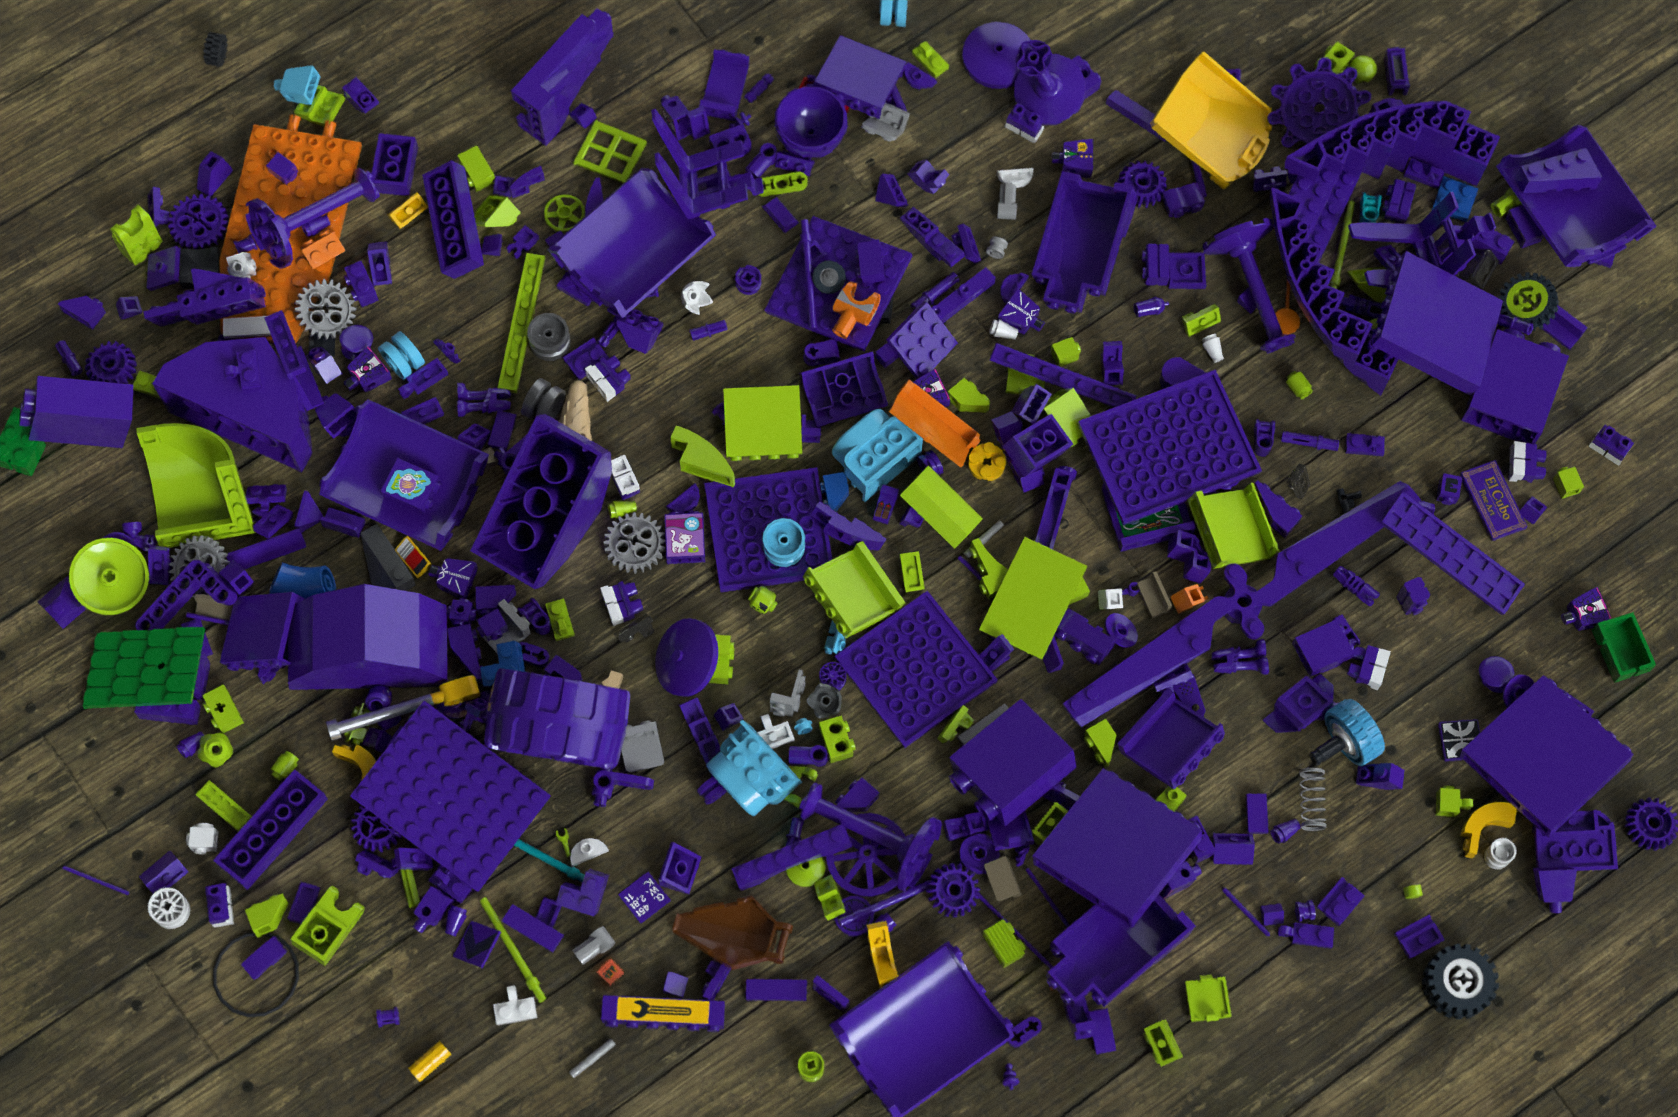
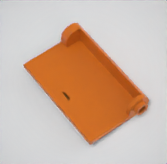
M910 379L898 391L889 412L921 436L925 442L930 443L955 464L962 467L971 447L975 448L981 441L979 439L980 434Z

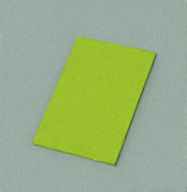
M1024 537L979 630L991 635L993 638L1003 634L1012 646L1042 660L1088 566L1039 542Z

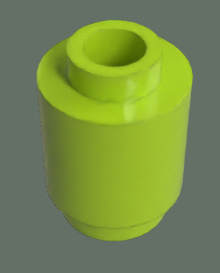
M1294 371L1287 376L1286 384L1296 397L1302 400L1313 392L1311 389L1312 385L1302 372L1297 373Z
M285 751L271 767L270 770L273 772L271 775L279 781L285 780L297 767L299 759L292 753Z

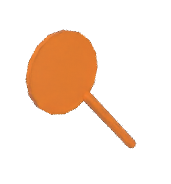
M1288 279L1286 307L1275 313L1283 334H1291L1300 326L1299 315L1294 310L1289 309L1290 284Z

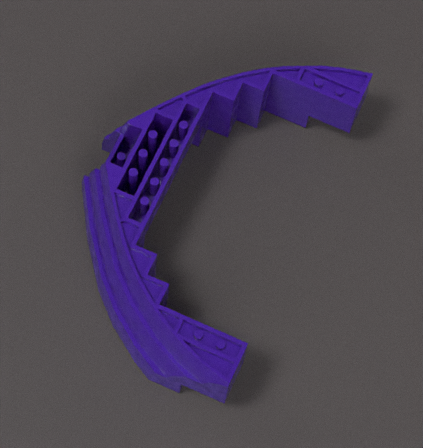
M1429 101L1393 106L1363 115L1323 134L1287 156L1285 169L1288 170L1290 183H1293L1289 194L1273 187L1270 192V204L1279 251L1288 282L1299 307L1316 334L1333 355L1358 380L1380 396L1392 375L1398 359L1372 346L1374 338L1369 333L1373 325L1372 323L1338 309L1345 293L1328 286L1335 270L1319 262L1362 172L1379 179L1385 165L1403 172L1408 159L1413 158L1442 169L1445 173L1472 185H1478L1500 136L1467 123L1471 111L1448 101Z

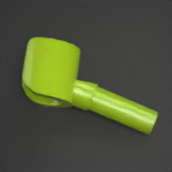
M564 828L566 834L559 836L558 831H556L558 841L562 842L566 856L570 857L571 852L567 841L569 834L567 829Z

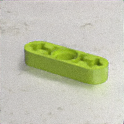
M803 172L764 177L762 180L766 190L759 194V196L766 197L802 191L807 187V176ZM797 179H800L802 184H798ZM784 181L787 185L784 188H779L776 183Z

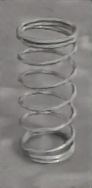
M1314 767L1301 769L1299 774L1305 779L1299 784L1305 790L1300 793V796L1307 799L1300 804L1302 808L1306 809L1300 815L1303 819L1307 820L1301 824V829L1307 831L1324 830L1326 824L1323 822L1326 819H1308L1303 817L1302 814L1308 811H1325L1326 809H1310L1303 807L1302 804L1310 800L1324 801L1326 799L1319 797L1307 798L1302 796V793L1308 790L1322 791L1325 788H1307L1302 786L1301 783L1307 780H1324L1325 778L1320 776H1323L1325 771ZM1317 771V772H1320V773L1309 774V773H1303V772ZM1309 825H1319L1320 827H1306V826H1309Z

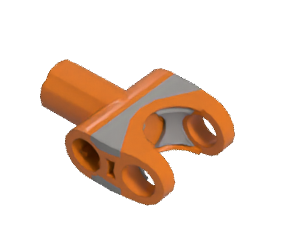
M852 281L847 283L833 305V311L841 314L832 331L843 339H847L856 322L865 326L869 325L877 311L881 298L879 293L874 292L864 301L855 300L854 293L857 284Z

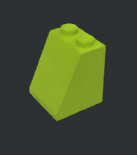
M1068 388L1059 390L1049 398L1038 419L1040 421L1052 414L1073 443L1071 446L1073 447L1078 443V439L1083 436L1077 424L1078 421L1091 415L1075 389Z

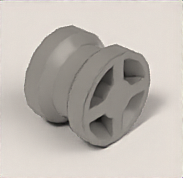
M992 237L986 253L993 258L1002 259L1008 242L1000 237Z

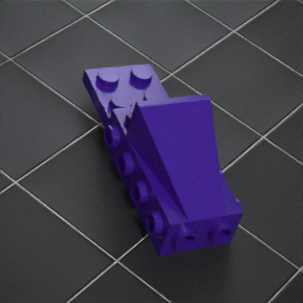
M194 268L191 269L194 290H186L183 292L184 294L177 295L178 302H169L167 306L151 307L150 310L144 311V318L160 327L185 320L198 325L266 307L264 300L266 292L262 285L248 277L242 278Z

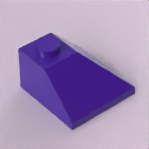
M68 577L64 578L38 601V604L62 629L86 610L73 595Z

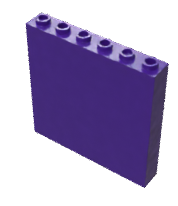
M1406 251L1394 261L1393 266H1395V269L1389 277L1391 282L1385 291L1387 296L1381 305L1383 310L1377 319L1378 326L1372 335L1374 338L1372 346L1471 396L1480 388L1503 300Z
M1543 675L1462 749L1460 757L1549 838L1631 761L1633 753H1631L1627 745L1621 744L1612 732L1605 730L1596 718H1592L1587 714L1583 706L1577 705L1567 692L1561 691L1552 679Z
M1103 768L1033 854V863L1132 928L1201 841L1202 829L1197 823L1186 820L1179 812H1173L1168 809L1163 802H1157L1152 799L1147 792L1139 791L1129 781H1123L1113 771H1107Z

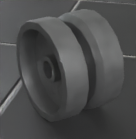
M543 313L536 316L530 322L527 336L533 354L542 360L554 361L562 358L567 353L570 347V334L566 321L562 317L554 313Z
M542 378L538 379L524 399L521 409L522 415L533 419L537 415L546 414L555 419L565 400V390L557 386L551 388L550 382Z

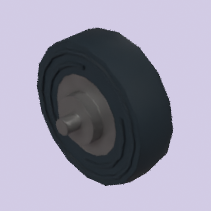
M831 260L818 264L812 275L815 287L820 292L826 294H833L841 290L846 280L843 267Z

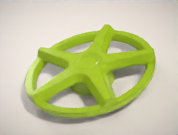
M558 195L552 198L544 209L546 223L557 232L560 230L561 232H568L574 227L564 228L567 220L578 223L585 217L584 205L578 198L572 195ZM561 198H571L576 202L570 206L564 205ZM556 200L557 211L547 212L549 205ZM579 205L582 209L580 219L572 214ZM548 218H559L558 227L551 224Z

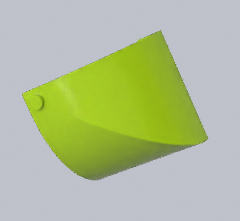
M171 423L137 428V436L144 451L154 494L158 530H155V536L159 546L169 548L180 546V543L186 544V538L193 539V536L200 538V535L218 540L256 533L253 531V518L232 451L221 437L210 430L189 424Z

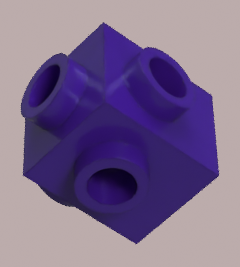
M453 599L452 605L448 607L447 617H449L451 624L455 627L466 624L471 625L472 621H475L476 610L473 603L467 599Z

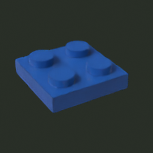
M1443 177L1432 210L1450 192H1454L1459 208L1450 217L1467 222L1478 188Z

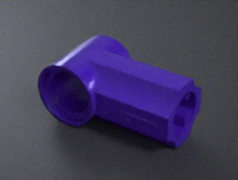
M763 144L760 152L745 168L747 173L751 172L754 179L760 178L770 165L776 163L777 150L774 144ZM768 152L773 153L771 156L765 155Z
M821 745L814 747L790 746L789 764L822 767L828 762L827 750ZM821 752L824 754V757L821 760H816L814 755Z

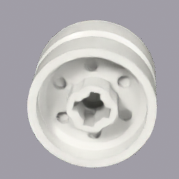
M163 888L156 891L150 898L148 911L150 916L161 927L175 929L182 926L189 918L190 905L188 900L178 890Z

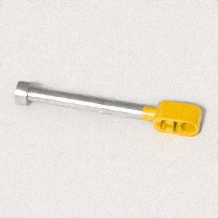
M473 675L459 678L440 685V691L340 722H337L336 719L327 721L331 740L342 738L341 733L416 711L423 701H426L431 706L444 702L445 706H453L475 699L481 695L476 678Z

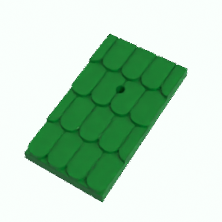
M177 627L176 629L97 633L94 641L90 671L87 677L83 708L192 704L193 699L204 700L203 695L206 693L211 665L202 649L205 628Z

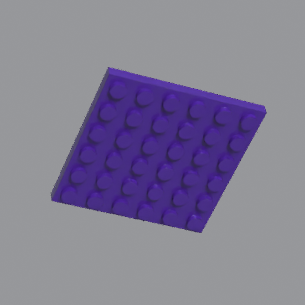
M813 216L809 222V233L812 240L815 239L826 255L812 265V273L816 266L823 261L831 260L837 262L845 271L846 280L844 286L836 293L826 294L820 292L813 283L817 329H809L804 257L799 252L803 248V243L800 240L764 311L769 315L865 352L912 258V253L880 241L886 281L863 284L862 279L858 278L857 267H860L859 261H856L855 250H858L857 243L876 239ZM852 281L857 284L854 293L855 300L864 301L874 292L879 293L881 298L877 311L869 325L865 326L856 322L847 339H843L832 331L841 314L833 311V305L847 283Z
M817 467L735 479L734 487L718 482L704 483L720 592L804 581L803 575L809 567L813 570L832 560L829 536L823 532L826 525L811 516L819 501L823 503ZM781 518L797 522L805 534V550L801 560L788 567H780L770 563L763 551V533L767 525Z
M928 591L834 657L845 668L846 674L904 749L954 714L961 706H965L998 682L995 675Z

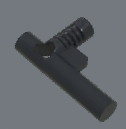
M1343 488L1336 490L1343 514L1349 512L1350 508L1355 506L1353 499L1362 498L1361 491L1345 494Z

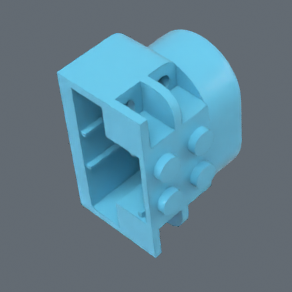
M876 409L864 416L838 439L833 446L832 455L844 467V473L851 481V485L854 488L857 487L863 493L862 500L866 502L882 488V485L888 484L921 455L923 438L895 416L890 418L882 409Z
M742 719L740 721L742 725L735 732L728 735L729 737L721 745V751L707 763V769L748 814L755 816L768 803L776 805L782 802L802 781L753 727Z

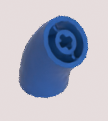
M282 562L275 574L268 594L293 592L307 599L312 595L336 590V584L333 574L327 566L299 567Z

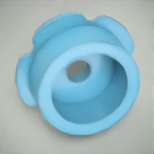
M807 718L797 720L794 729L798 735H804L812 731V721H808Z

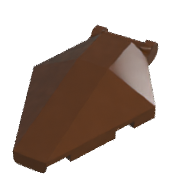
M753 896L737 899V902L727 904L720 902L693 908L691 912L677 913L672 931L729 969L736 970L765 961L783 964L785 958L783 955L788 936L792 933L793 926L789 923L776 921ZM777 931H781L776 953H774L773 950L777 939Z

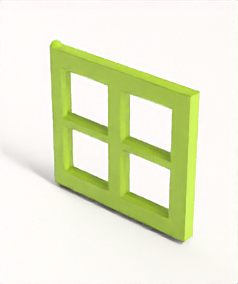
M595 120L573 164L620 183H625L639 160L647 141ZM598 130L614 136L608 148L592 142ZM621 139L637 145L631 157L615 152ZM589 147L605 153L599 165L584 160ZM612 156L628 162L622 175L606 168Z

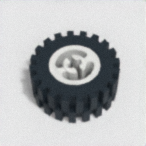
M1460 944L1445 947L1428 962V966L1424 969L1423 975H1425V978L1422 979V985H1426V989L1423 991L1424 995L1430 996L1431 999L1428 1000V1003L1430 1005L1435 1004L1437 1006L1435 1010L1438 1013L1446 1012L1445 1017L1455 1016V1019L1460 1020L1463 1017H1466V1019L1471 1018L1487 1008L1497 995L1495 991L1499 989V983H1495V981L1499 978L1498 972L1493 973V969L1496 966L1494 962L1489 964L1487 959L1490 957L1487 954L1480 955L1481 949L1477 947L1473 950L1470 949L1471 945L1465 944L1463 947H1460ZM1455 968L1457 969V973H1455L1451 977V980L1454 981L1449 984V972L1451 969ZM1473 976L1474 989L1471 993H1467L1466 989L1472 984L1469 980ZM1461 977L1462 981L1466 982L1464 984H1461V981L1457 979Z

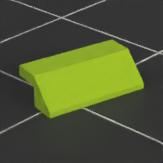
M929 465L900 494L954 549L983 519Z

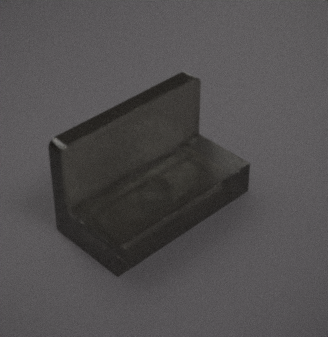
M1474 249L1476 256L1466 264L1467 267L1460 271L1457 277L1462 280H1470L1475 287L1483 290L1497 267L1499 260L1492 250Z

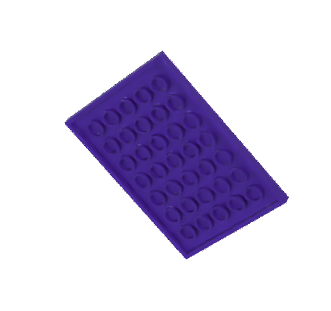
M1216 370L1082 419L1077 423L1122 525L1186 502L1197 491L1207 494L1259 474L1262 471Z
M423 701L350 797L479 892L551 795L426 701Z

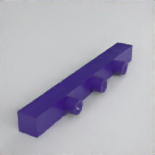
M985 267L966 283L960 285L948 297L933 306L932 309L944 323L994 285L996 277ZM886 343L876 351L875 358L886 368L898 359L899 356L890 344Z

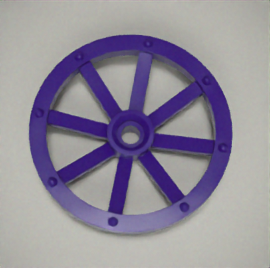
M873 813L858 814V816L868 821L887 826L886 830L890 832L893 831L903 838L906 837L900 827L885 816ZM849 836L851 844L858 850L857 852L826 856L827 865L832 877L841 888L851 894L861 897L879 896L889 892L898 884L900 868L896 874L878 859V856L897 855V852L891 849H876L880 844L876 842L870 844V840L864 836L863 845ZM868 850L871 851V854L865 856L864 852ZM859 858L843 879L836 870L834 862ZM873 863L892 878L888 883L874 888ZM863 864L866 865L868 889L858 888L849 884Z

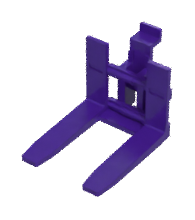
M656 109L651 110L652 121L679 167L680 182L659 152L655 153V164L688 220L699 217L702 213L719 208L725 209L732 204L748 200L747 190H750L753 196L764 192L762 178L754 179L751 172L731 176L727 170V161L744 156L742 140L687 156ZM717 165V173L697 179L698 170Z
M1450 192L1419 224L1363 222L1351 223L1348 228L1351 237L1356 239L1411 243L1414 246L1417 257L1455 276L1459 271H1463L1467 267L1466 264L1476 256L1472 242L1480 234H1491L1496 229V225L1491 213H1487L1485 216H1473L1463 226L1453 225L1449 217L1459 206L1454 192ZM1443 224L1445 233L1435 242L1432 234ZM1394 270L1366 271L1364 275L1368 285L1387 288L1391 282L1389 277Z

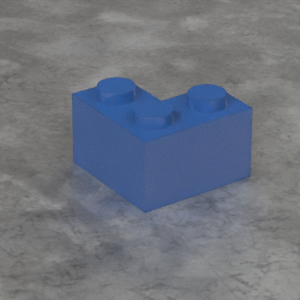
M510 641L496 644L499 664L480 667L484 687L492 688L496 672L500 668L525 672L522 649L519 642Z

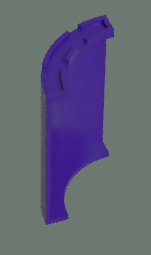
M1581 125L1573 126L1569 129L1568 133L1543 148H1537L1530 153L1509 154L1503 157L1496 166L1565 267H1579L1583 262L1592 264L1608 258L1627 248L1625 244L1633 239L1638 241L1656 227L1654 221L1587 127ZM1584 148L1589 152L1602 176L1595 190L1581 188V190L1573 191V189H1563V191L1558 192L1546 190V192L1522 193L1515 180L1521 166Z
M641 168L547 250L561 269L563 267L566 268L571 274L570 280L597 305L601 306L603 304L608 307L607 311L623 318L713 239L716 234L710 221L700 217L688 220L677 201L660 183L657 174L652 169Z
M368 399L362 405L360 404L356 410V421L347 443L341 448V455L329 473L321 478L319 495L441 551L452 538V529L455 525L459 527L479 487L476 485L479 475L483 476L489 454ZM397 458L439 476L442 483L441 489L438 494L435 493L432 499L433 505L425 514L393 498L389 500L383 497L380 492Z
M948 941L829 1025L840 1045H843L848 1052L847 1056L873 1094H877L880 1098L881 1104L891 1117L905 1116L1014 1037L1011 1030L1013 1025L1007 1017L1003 1018L985 996L986 990L981 983H976L961 958L963 956L961 950L957 946L953 947Z

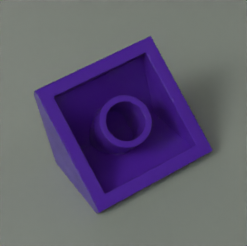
M671 842L659 877L660 886L690 894L701 856Z

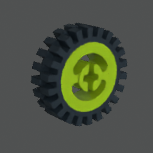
M1525 272V276H1522L1520 273L1517 275V279H1514V277L1510 278L1511 282L1504 284L1505 288H1501V296H1498L1499 299L1503 300L1501 314L1512 318L1518 317L1521 321L1532 323V332L1536 331V327H1539V329L1544 328L1543 324L1548 325L1550 323L1549 319H1554V313L1558 311L1557 305H1559V300L1554 285H1552L1549 279L1546 280L1545 276L1541 275L1539 277L1538 273L1534 272L1533 275ZM1519 298V305H1515L1517 299ZM1538 299H1541V303H1540V305L1538 306V302H1537V301H1538ZM1532 301L1533 306L1536 308L1535 310H1533L1532 305L1529 302Z

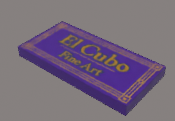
M1496 461L1461 472L1460 477H1462V481L1491 541L1525 530L1528 527Z

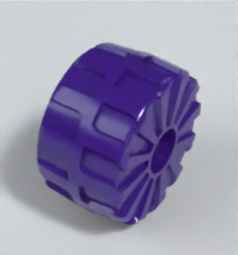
M500 668L496 672L487 707L485 745L491 749L605 769L615 768L618 765L626 735L630 693L627 690Z

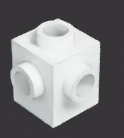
M242 252L226 258L229 265L227 268L229 275L242 278L248 277L250 279L251 276L257 275L255 271L256 263L251 258L250 253Z

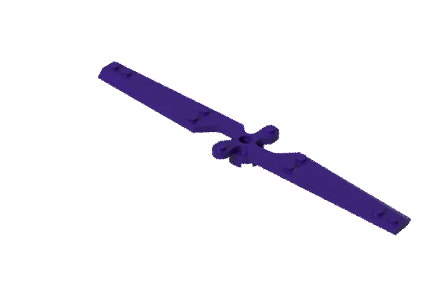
M1402 481L1397 482L1278 553L1273 580L1258 591L1246 585L1247 574L1240 565L1235 563L1229 564L1223 573L1224 579L1231 587L1225 594V597L1217 596L1065 701L1062 706L1079 726H1085L1208 651L1211 647L1213 625L1223 616L1231 623L1240 624L1242 632L1249 639H1259L1264 632V625L1258 618L1262 606L1274 605L1385 526L1380 521L1401 492L1406 493L1418 503L1421 499L1408 484ZM1243 601L1247 604V607H1241L1237 602Z

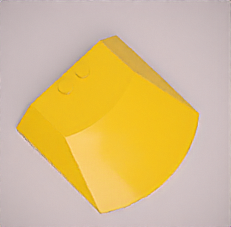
M1202 52L1180 76L1150 125L1154 131L1221 182L1228 183L1246 175L1263 157L1270 141L1268 137L1269 132L1272 130V125L1268 122V115L1272 111L1270 107L1210 56Z

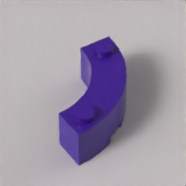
M1012 411L991 420L997 441L1000 442L1001 447L1013 436L1022 432V421ZM1002 447L1006 463L1011 467L1014 473L1013 477L1023 492L1044 485L1043 476H1045L1042 467L1024 477Z

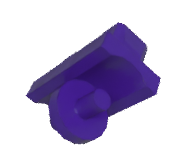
M1279 166L1270 169L1269 173H1264L1262 169L1255 170L1254 192L1263 190L1271 192L1272 187L1275 189L1286 187L1287 171L1281 170Z

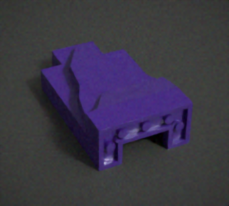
M597 8L589 17L581 14L511 90L512 99L524 107L528 113L526 116L520 113L516 117L518 127L545 146L562 128L570 113V105L585 80L601 61L600 56L613 37L611 16L607 12H602Z
M1062 171L1032 272V276L1037 283L1042 285L1048 283L1043 298L1048 308L1055 310L1062 308L1072 314L1076 312L1082 313L1087 292L1096 297L1106 295L1122 237H1126L1138 199L1133 186L1116 182L1114 187L1082 181L1079 174Z
M1159 894L1132 928L1095 904L1052 941L1050 945L1052 948L1051 952L1056 958H1061L1062 960L1045 976L1047 978L1046 981L1052 989L1056 988L1061 994L1060 998L1067 1005L1070 1004L1074 1007L1091 992L1093 1000L1098 1005L1101 1004L1105 1007L1151 966L1158 963L1185 940L1196 925L1183 911L1177 914Z

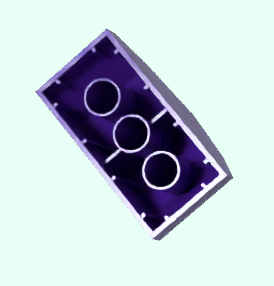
M265 337L205 342L165 363L152 383L170 414L210 430L219 436L299 472L303 471L313 454L308 411L304 407L293 378L289 380L281 360ZM256 349L262 387L242 390L240 376L227 379L224 366H238L236 352Z
M546 414L537 415L470 551L533 589L543 587L568 560L600 513L612 473L611 452ZM514 509L529 516L528 518L513 522L507 532L500 530Z
M368 584L308 597L295 604L289 628L288 661L291 662V665H288L289 690L372 688L377 685L387 688L439 687L448 682L447 605L420 593Z

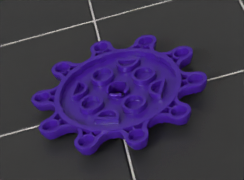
M1323 57L1318 61L1317 69L1313 72H1307L1302 65L1294 64L1290 68L1293 82L1289 86L1277 84L1271 88L1272 96L1281 101V107L1279 110L1269 113L1268 122L1272 125L1283 124L1286 126L1287 132L1281 139L1284 147L1290 148L1298 141L1308 144L1323 134L1361 117L1357 112L1358 107L1368 103L1371 100V94L1367 90L1356 91L1352 88V82L1357 77V71L1353 67L1345 69L1341 74H1335L1331 70V60L1327 57ZM1318 104H1322L1325 107L1322 112H1315L1314 108Z

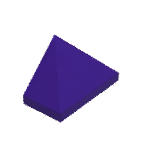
M882 173L879 178L875 201L893 206L907 207L908 203L895 176Z
M305 490L295 522V528L300 529L301 533L319 523L321 516H323L309 492Z

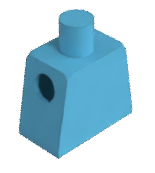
M313 66L287 69L283 79L275 80L274 88L275 90H280L287 101L312 105L320 75Z

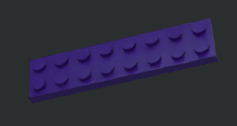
M1404 492L1399 494L1380 521L1392 533L1501 615L1506 613L1525 585Z

